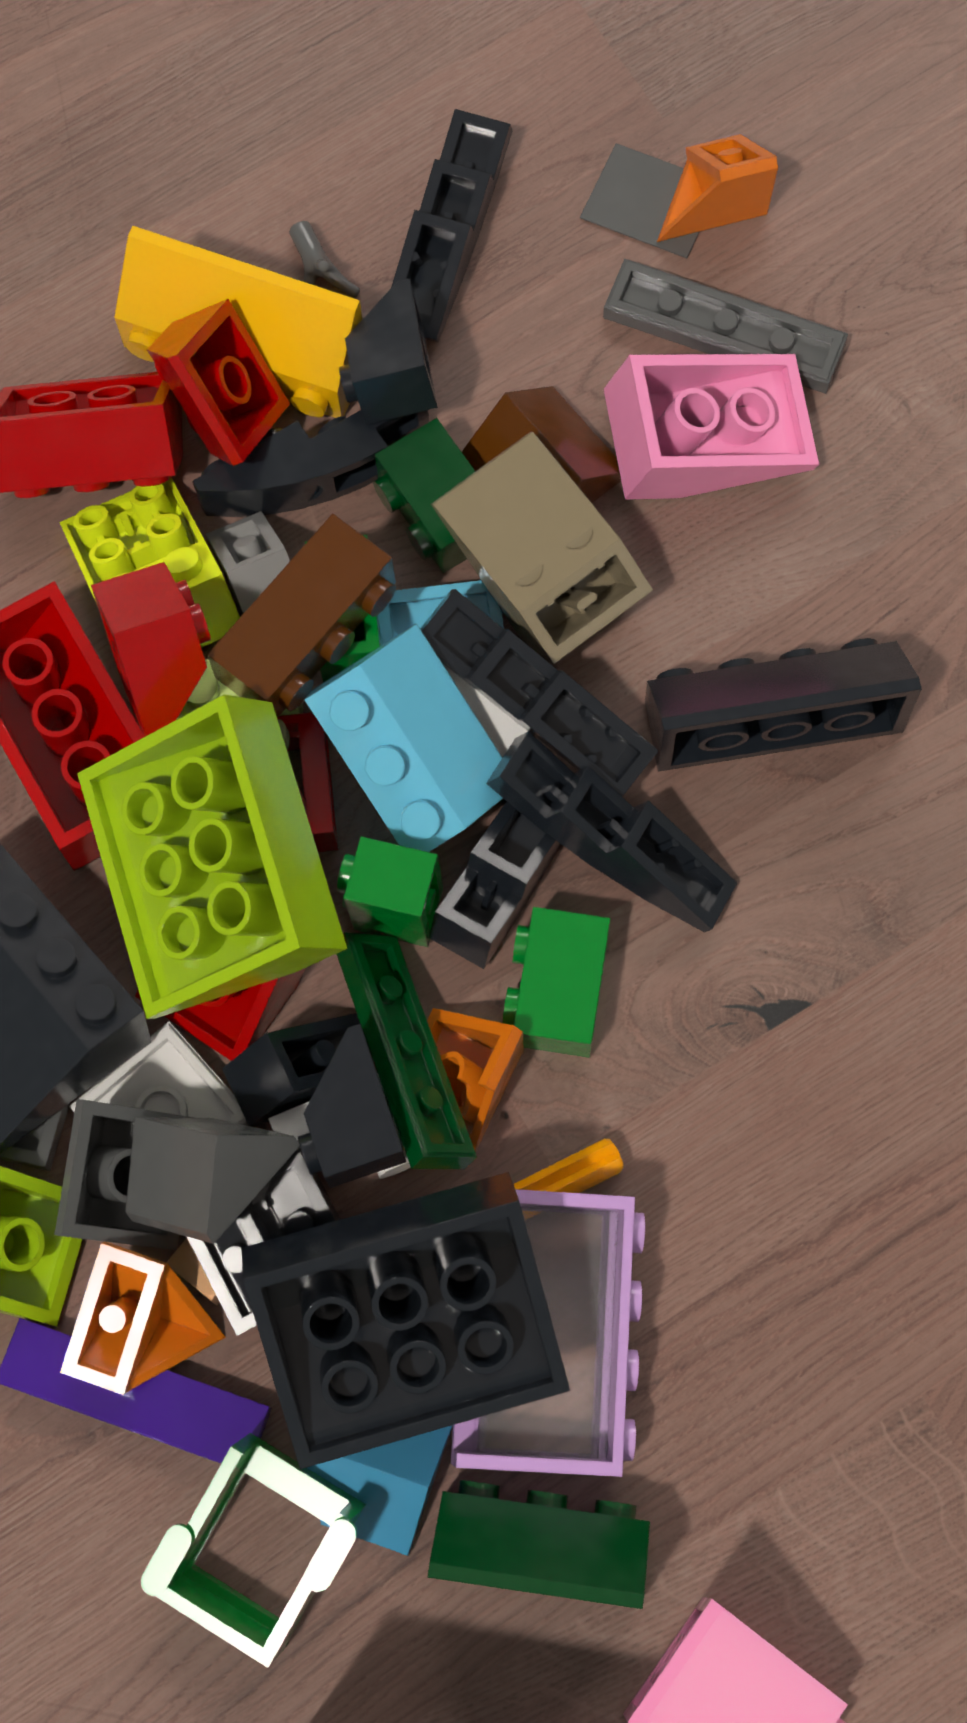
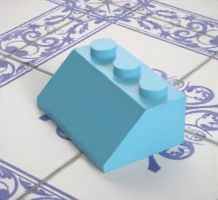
M417 623L311 690L305 698V702L400 846L430 852L465 830L503 799L486 784L503 757Z

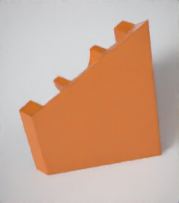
M433 1008L427 1022L476 1152L524 1051L523 1031L514 1025Z

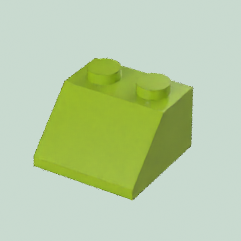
M0 1166V1313L57 1327L82 1239L54 1235L62 1192L61 1186Z

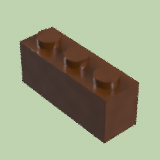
M332 513L207 654L215 678L239 697L272 702L277 718L285 709L293 711L298 708L310 693L314 684L312 678L327 661L331 664L339 661L352 645L355 638L353 631L368 614L372 617L380 614L391 601L396 590L392 557Z

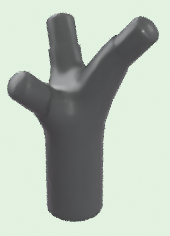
M300 221L290 228L289 234L303 261V282L315 285L317 278L322 277L342 292H345L352 298H356L360 293V288L348 281L334 266L323 250L311 224L307 221Z

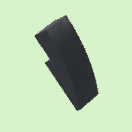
M506 802L471 851L466 869L435 911L429 939L484 969L526 905L561 844L534 825L510 803Z

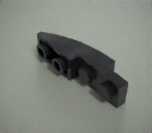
M360 410L349 417L340 416L330 420L311 439L298 420L283 429H270L244 462L233 466L218 459L208 465L200 477L192 481L200 507L206 516L247 517L261 511L264 515H271L307 508L359 490L378 479L375 454L429 422V412L426 410L366 425Z

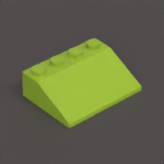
M224 694L77 773L146 1019H156L298 972L347 949L272 702Z

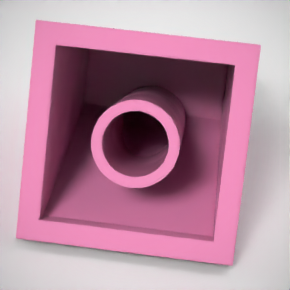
M703 1597L623 1715L628 1723H846L840 1716L848 1704L716 1601Z

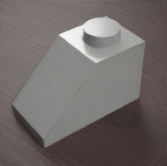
M262 511L206 534L242 616L290 562L286 549Z

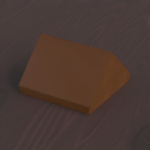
M553 386L505 392L462 450L463 455L476 472L526 434L534 432L591 503L621 482L617 457Z

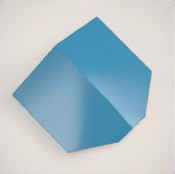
M453 1425L307 1468L366 1504L354 1523L357 1528V1538L409 1556ZM320 1520L321 1525L330 1528V1525Z

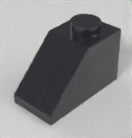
M410 279L400 280L393 285L345 338L349 364L339 367L341 383L347 402H359L366 425L438 408L424 328Z
M357 1013L267 1032L222 1068L248 1126L270 1122L268 1118L311 1100L347 1028L360 1024Z
M361 1025L349 1027L344 1033L303 1113L309 1133L298 1136L310 1175L322 1171L330 1188L406 1162Z

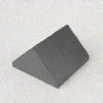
M77 1099L54 1235L177 1250L179 1234L133 1222L126 1213L135 1117H194Z
M135 1117L126 1213L133 1222L214 1244L299 1148L300 1144L293 1135L214 1118Z

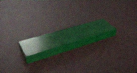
M344 932L343 936L347 949L336 955L411 1169L465 1170L477 1158L397 937Z

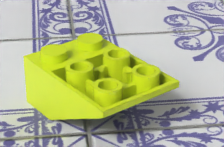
M169 476L168 481L159 485L136 486L130 492L100 505L88 506L79 511L75 516L59 522L93 597L94 594L91 587L93 584L165 562L175 582L187 581L194 603H199L211 641L200 644L201 648L220 640L240 618L224 576L171 476Z

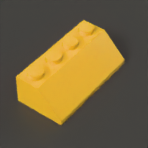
M132 226L127 238L114 318L124 347L140 359L154 362L147 349L172 322L229 299L288 401L297 410L312 417H323L325 414L337 418L345 415L350 403L347 402L344 394L339 367L349 364L345 338L363 320L360 300Z

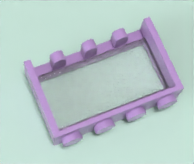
M515 1189L520 1201L571 1391L453 1425L451 1464L456 1468L622 1477L623 1461H633L636 1444L635 1420L625 1419L626 1391H636L639 1376L638 1350L628 1349L629 1322H639L641 1316L642 1285L641 1281L631 1280L632 1254H641L644 1247V1213L634 1212L635 1197Z

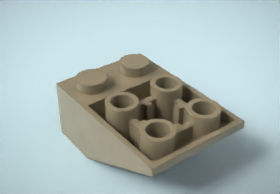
M534 432L526 434L431 504L520 639L547 662L555 664L653 591L620 537Z

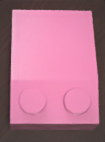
M795 354L629 355L604 388L625 500L684 498L811 471L819 465Z

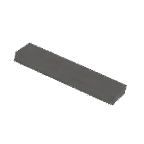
M624 259L603 311L604 319L707 354H795L802 386L825 394L828 391L848 337V333L628 259Z

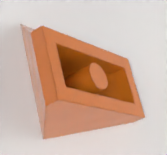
M741 134L686 147L687 161L657 242L767 215L778 171L777 156Z
M104 1241L100 1245L60 1373L124 1395L133 1388L226 1337L168 1263Z

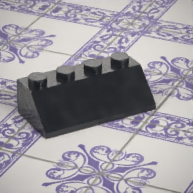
M865 638L851 641L837 651L816 654L814 649L802 648L781 655L779 660L755 663L750 658H739L722 663L717 670L693 673L689 668L667 670L660 673L655 680L647 681L645 707L652 744L659 750L655 755L657 770L660 772L903 733L922 688L919 676L897 641L878 644L875 639Z

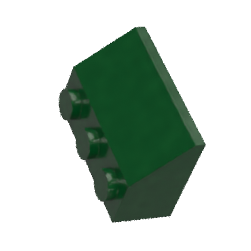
M466 1480L459 1481L458 1493L442 1492L427 1578L643 1609L650 1521L635 1519L636 1505L596 1500L594 1513L567 1509V1495L527 1490L526 1503L499 1499V1485Z

